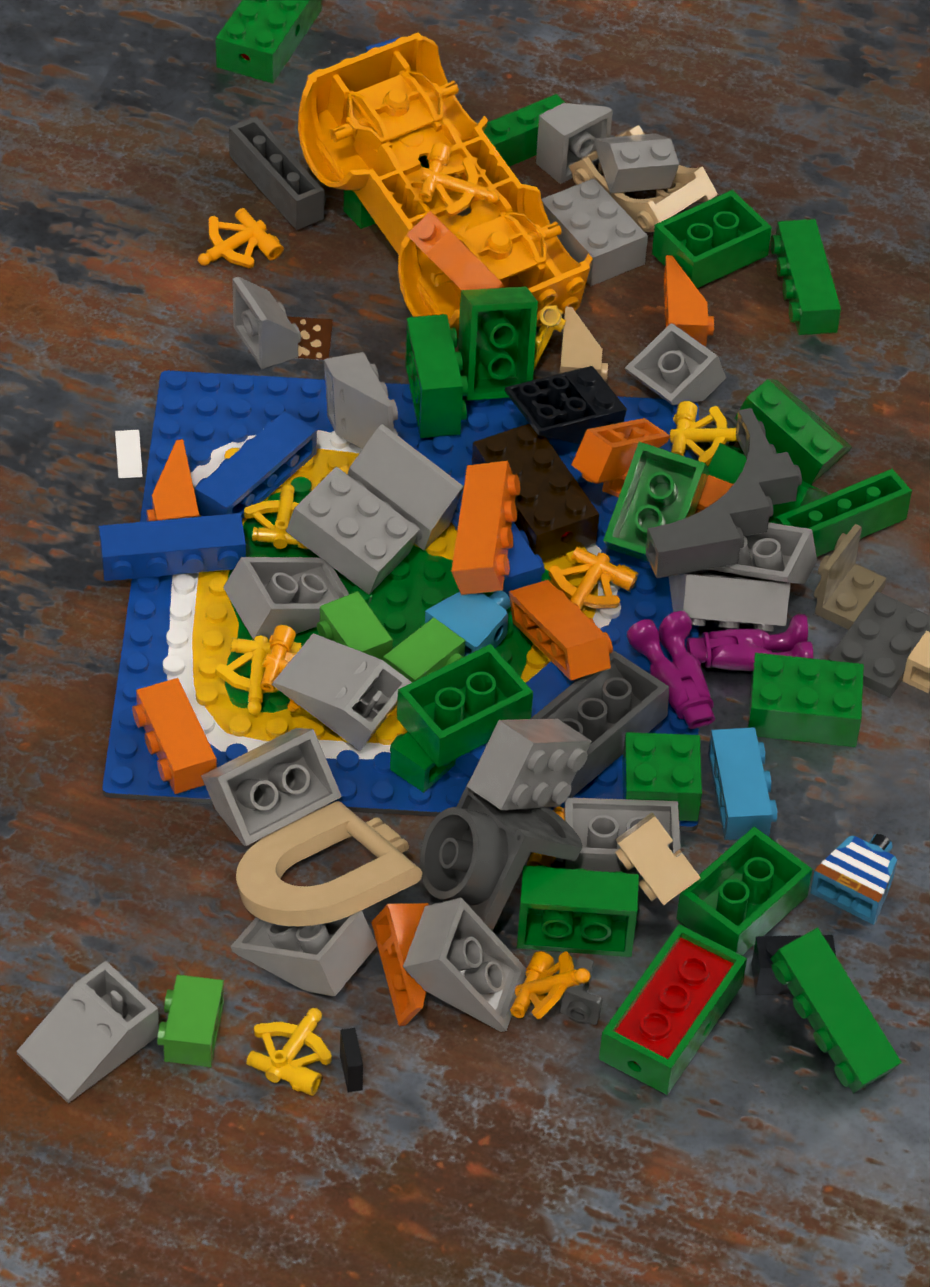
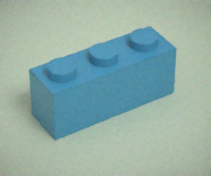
M755 727L711 730L708 755L724 839H740L754 826L769 837L771 822H777V805L775 800H770L768 794L771 792V775L769 771H764L763 764H765L764 743L758 742Z

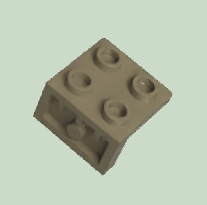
M857 524L852 527L848 534H841L831 556L826 555L821 561L818 568L821 580L814 592V598L817 599L815 614L848 630L877 591L882 592L886 583V577L856 564L862 527Z

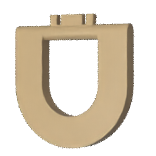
M335 801L256 842L239 862L236 881L243 905L255 917L277 925L298 927L330 923L360 912L418 883L422 878V870L402 854L409 849L408 842L403 838L401 839V836L387 824H383L381 819L376 817L364 822L343 803ZM351 836L377 857V859L320 885L294 886L281 880L284 872L295 863Z

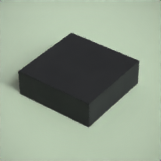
M356 1029L340 1030V1059L347 1092L361 1091L363 1089V1062Z

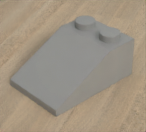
M241 557L223 587L252 639L260 635L269 639L278 625L289 626L296 634L317 627V623L320 622V606L349 595L334 568L323 559L315 557Z
M462 898L425 906L403 968L425 991L500 1032L507 1031L512 1017L510 1009L516 999L515 987L523 984L526 975V967Z
M360 911L330 923L298 927L277 925L256 917L230 947L233 953L304 991L336 996L376 948L377 943L363 912Z

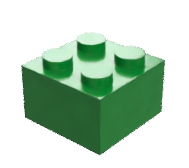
M625 732L622 758L623 799L678 801L679 821H698L702 797L700 735Z

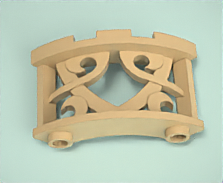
M637 125L615 137L642 135L644 133L640 126ZM596 149L569 165L576 185L595 178L644 232H654L655 224L671 218L693 203L705 202L718 195L703 166L687 168L679 165L671 188L656 189V197L633 199L626 196L624 192H609L605 176L599 173H603L601 164L599 163L598 172L592 163L593 160L598 158Z

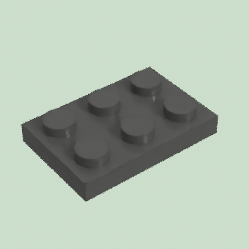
M877 591L829 656L828 660L864 664L863 685L890 698L903 680L908 656L926 631L930 632V615Z

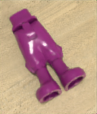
M676 611L669 614L660 624L659 631L655 623L650 619L638 621L627 631L628 641L633 649L648 658L651 663L650 674L669 686L668 702L676 711L677 716L680 719H685L690 729L712 724L716 719L712 711L714 703L701 670V663L695 655L687 652L685 647V639L692 629V621L685 611ZM660 641L662 645L665 647V649L668 650L669 654L673 659V662L669 661L665 657L660 646Z
M805 614L793 616L788 629L779 634L769 635L760 629H728L713 631L709 634L708 632H703L702 637L687 638L686 643L687 652L695 655L700 663L705 664L706 668L714 667L734 671H752L755 653L814 659L812 643L807 642L808 621Z

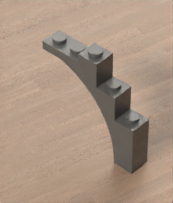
M752 408L738 410L736 438L747 461L737 481L727 493L712 505L688 518L648 528L645 554L656 578L738 564L740 548L744 547V536L767 532L769 517L773 516V505L796 501L797 487L802 484L800 468L798 465L793 464L788 452L776 453L774 445L769 444L766 439L763 422L757 420Z

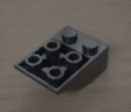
M593 366L508 386L504 390L538 435L579 445L587 429L622 423L627 408Z

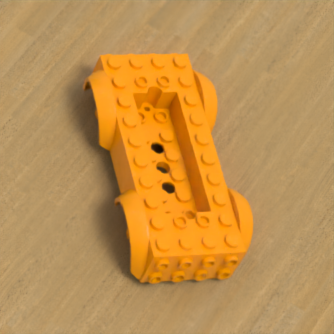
M419 32L407 37L403 36L392 43L382 47H374L364 54L353 58H346L336 65L325 69H318L312 74L307 75V82L302 93L298 114L299 139L305 160L312 173L323 184L339 190H353L399 255L398 276L400 289L413 317L447 314L450 328H456L458 339L461 289L407 236L429 211L505 285L504 288L526 286L538 301L537 327L542 325L540 312L546 306L556 305L558 309L563 311L562 314H565V307H572L575 311L580 307L593 258L588 253L585 260L578 263L564 248L557 235L562 233L561 227L556 221L550 224L544 210L539 189L534 186L521 184L483 132L487 127L488 119L484 116L479 123H476L459 103L455 94L459 93L458 85L455 84V81L448 83L441 65L438 46L433 40L420 35ZM436 143L448 145L452 153L447 167L461 165L464 158H471L478 173L477 185L486 187L488 190L497 191L499 194L498 201L496 203H489L487 200L483 201L473 198L469 204L471 212L468 215L447 217L445 214L447 206L437 191L434 192L430 202H425L419 198L424 183L421 179L425 168L421 166V162L418 159L425 155L428 157L433 145ZM465 172L449 175L467 181ZM444 188L453 203L463 195Z

